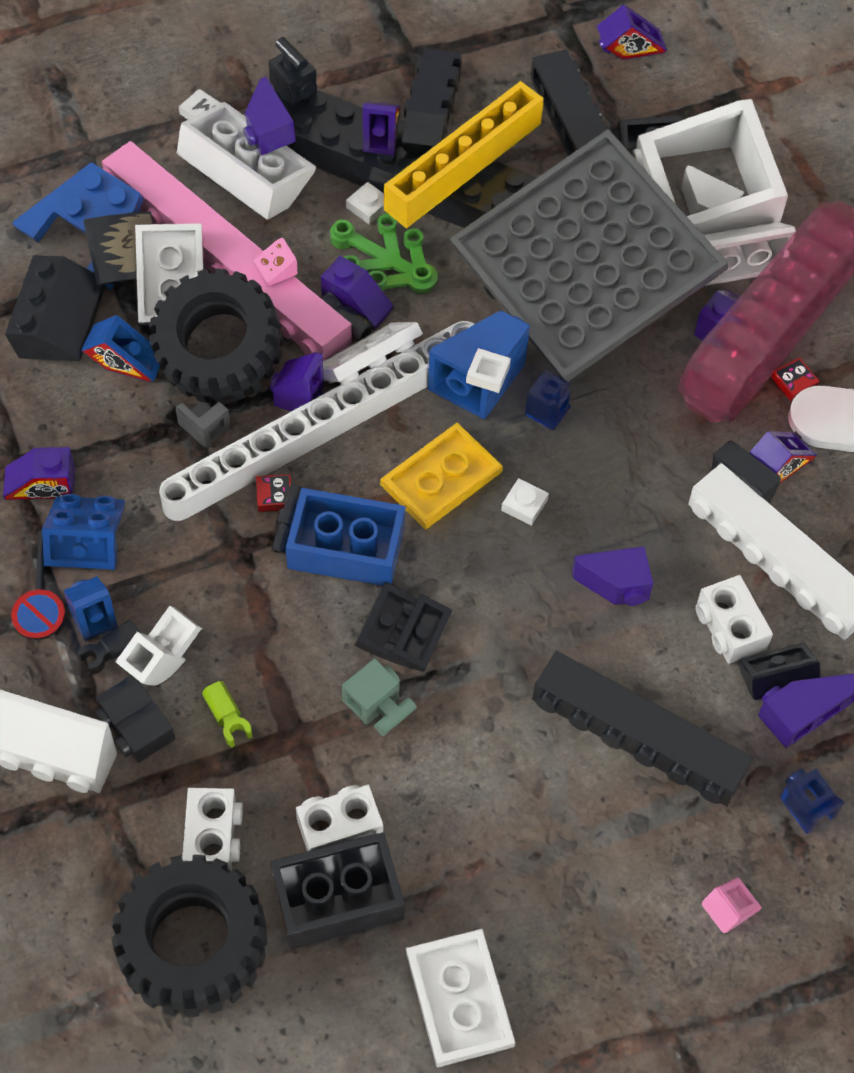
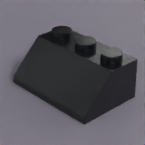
M33 255L5 332V336L18 358L81 361L83 355L81 349L91 331L106 284L97 285L94 272L64 256Z
M384 832L270 861L290 950L404 920L405 904Z

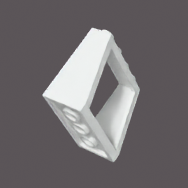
M752 99L739 100L638 136L636 149L632 150V156L674 203L675 201L660 160L661 157L731 147L748 196L687 216L703 235L723 232L727 229H741L757 224L781 222L788 194Z

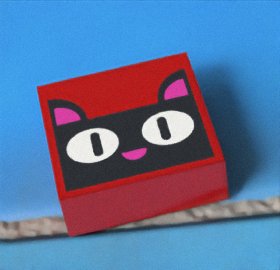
M801 358L773 371L771 377L790 401H793L795 396L802 390L818 386L820 382Z
M290 474L256 476L258 512L279 511L284 508L291 485Z

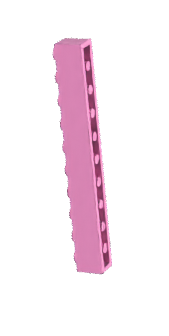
M129 141L102 160L103 170L141 193L144 200L140 212L151 211L153 224L201 223L203 265L211 273H215L217 268L227 269L231 276L235 271L246 275L248 282L255 280L260 284L263 292L268 293L281 324L283 336L286 339L291 338L295 341L305 355L317 352L323 354L324 361L352 343L351 323L296 277L292 276L267 286L253 261L263 250L133 142Z

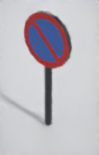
M42 529L38 532L36 590L28 591L20 596L13 605L11 612L12 624L17 632L27 639L34 640L48 638L56 633L62 626L65 618L64 604L58 595L49 590H43L44 554Z

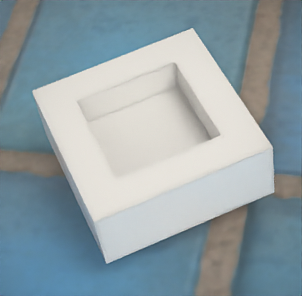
M367 182L346 199V208L370 225L385 212L384 193Z
M478 348L467 373L466 383L499 393L510 368L511 358Z
M518 478L503 501L501 511L532 526L548 501L549 493Z

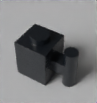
M281 37L276 41L275 46L282 54L268 61L269 77L273 87L292 106L317 92L316 69L285 37Z

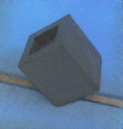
M200 402L191 410L183 403L176 406L178 424L205 448L231 428L229 409L220 402L212 408L205 402Z

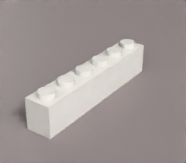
M722 463L693 486L688 505L691 506L693 512L699 518L707 520L717 529V532L724 540L731 541L738 547L749 562L757 564L769 574L774 584L785 588L795 597L797 603L802 608L810 610L816 615L828 631L839 635L844 641L854 632V576Z

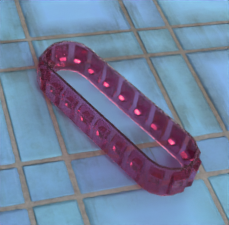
M839 201L834 203L822 202L708 334L690 359L678 385V392L684 395L687 408L712 423L723 420L730 423L748 405L773 374V371L779 367L854 274L853 207Z

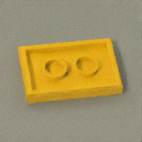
M455 423L380 479V485L400 505L406 506V511L427 530L501 474L503 465L459 423Z

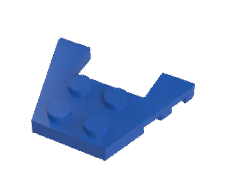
M91 162L18 217L12 225L37 243L57 217H60L86 234L83 220L100 216L139 212L144 197L140 192ZM91 261L87 269L94 272L93 264ZM106 284L105 287L111 290L114 284Z

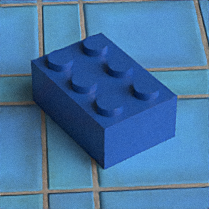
M301 488L286 545L287 569L381 586L385 582L392 585L405 529L406 506Z

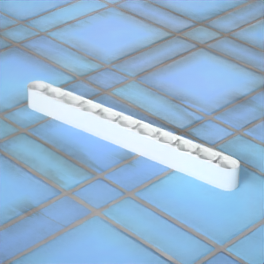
M460 321L386 360L384 363L360 374L356 379L332 389L167 478L162 482L159 490L165 516L174 521L187 519L256 481V476H265L428 387L429 351L433 346L473 326L474 323ZM299 433L300 435L293 436L290 434ZM264 449H271L270 451H267V452L261 451V450H264ZM234 465H242L241 467H238V468H233V467H232V466H234ZM204 481H212L209 484H202ZM175 497H182L180 500H171Z

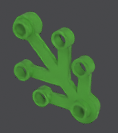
M383 214L378 218V231L383 236L385 249L356 233L355 227L347 220H338L332 225L330 241L335 248L348 249L353 246L375 258L359 261L353 255L344 257L367 270L374 280L382 281L377 283L382 291L389 288L409 286L417 294H426L436 286L438 273L433 266L425 263L422 251L423 233L419 229H408L404 234V246L410 250L411 264L401 258L395 233L397 230V220L389 214ZM389 223L391 226H384L383 224ZM411 238H416V239H418V240H417V241H411V240H409V239H411ZM394 269L401 274L386 276L382 271Z

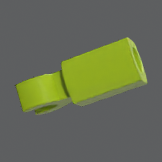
M218 681L205 687L202 691V696L219 726L224 727L223 734L227 745L230 747L235 746L234 738L231 735L235 730H242L248 739L252 738L251 725L246 719L240 717L241 712L225 683Z

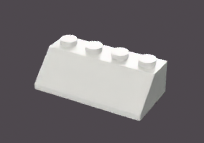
M226 102L182 122L176 154L267 220L288 209L315 172L316 166L288 146L261 156L256 146H250L246 140L243 128L247 127L245 116Z
M775 222L757 224L741 229H727L723 232L704 235L728 262V270L705 286L784 272L796 234L795 227Z
M0 690V766L14 771L19 767L31 771L35 777L48 782L57 779L66 782L70 788L78 792L87 793L88 790L100 793L117 755L109 724Z

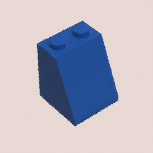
M500 310L433 346L429 351L428 390L485 420L526 363L530 325L521 318L511 316ZM478 348L511 358L510 368L499 393L466 383L467 373Z

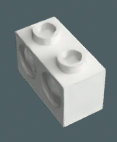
M741 575L701 589L696 604L697 616L702 624H707L712 633V643L717 653L723 654L728 665L767 650L773 633ZM716 603L726 604L729 609H723ZM735 632L741 633V634H743L746 638H745V639L737 638V637H735L732 633H735Z
M369 784L362 787L351 785L341 789L337 795L324 799L320 796L313 797L304 801L302 806L296 807L297 822L307 852L383 832V823ZM354 809H360L366 813L361 819H352L347 814ZM320 820L330 824L323 831H316L311 828L314 822Z
M188 788L183 861H192L193 854L205 855L206 862L212 864L216 858L227 862L228 870L232 872V862H239L240 839L234 838L235 825H242L243 804L242 802H236L234 789ZM214 808L224 811L222 816L215 819L205 816L208 811ZM211 844H217L222 847L220 852L215 855L203 853V850Z

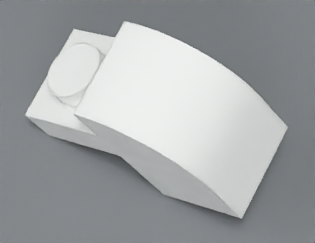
M169 606L149 635L136 632L116 660V663L142 684L158 685L171 677L185 662L186 659L182 655L202 628L177 608Z

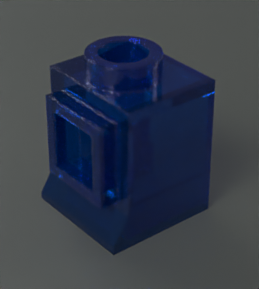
M545 369L527 393L525 415L554 431L571 408L569 404L571 391L569 390L570 382Z
M817 768L809 773H806L804 769H800L790 775L785 780L787 785L780 797L806 834L813 831L818 820L827 815L830 820L837 817L845 803L835 794ZM810 788L817 799L811 802L804 792L805 789Z

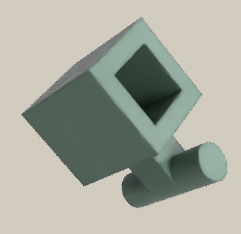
M375 658L342 684V701L366 725L378 715L383 717L374 724L375 729L381 736H385L417 709L416 704L409 697L398 705L395 703L399 699L400 679L390 666L385 665L383 667Z

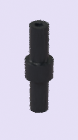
M290 485L284 508L279 510L276 520L278 529L271 549L275 553L285 554L300 491L303 488L300 485Z

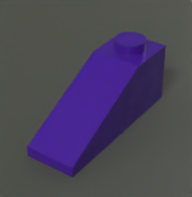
M854 674L792 681L782 689L779 686H775L762 697L763 704L758 716L787 749L854 703Z

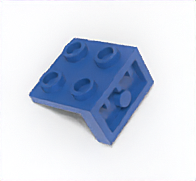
M65 494L55 497L42 528L44 566L115 570L117 565L116 531L125 509V500L115 499L111 496L86 498L76 494Z

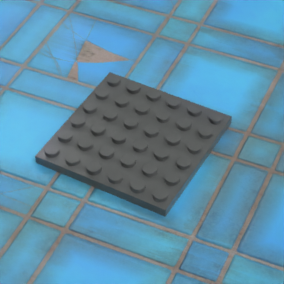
M609 129L449 238L453 248L509 315L517 316L530 325L528 339L564 383L570 381L728 270V262Z

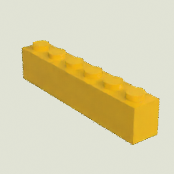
M518 82L385 183L384 211L407 229L540 126L544 98L523 82Z

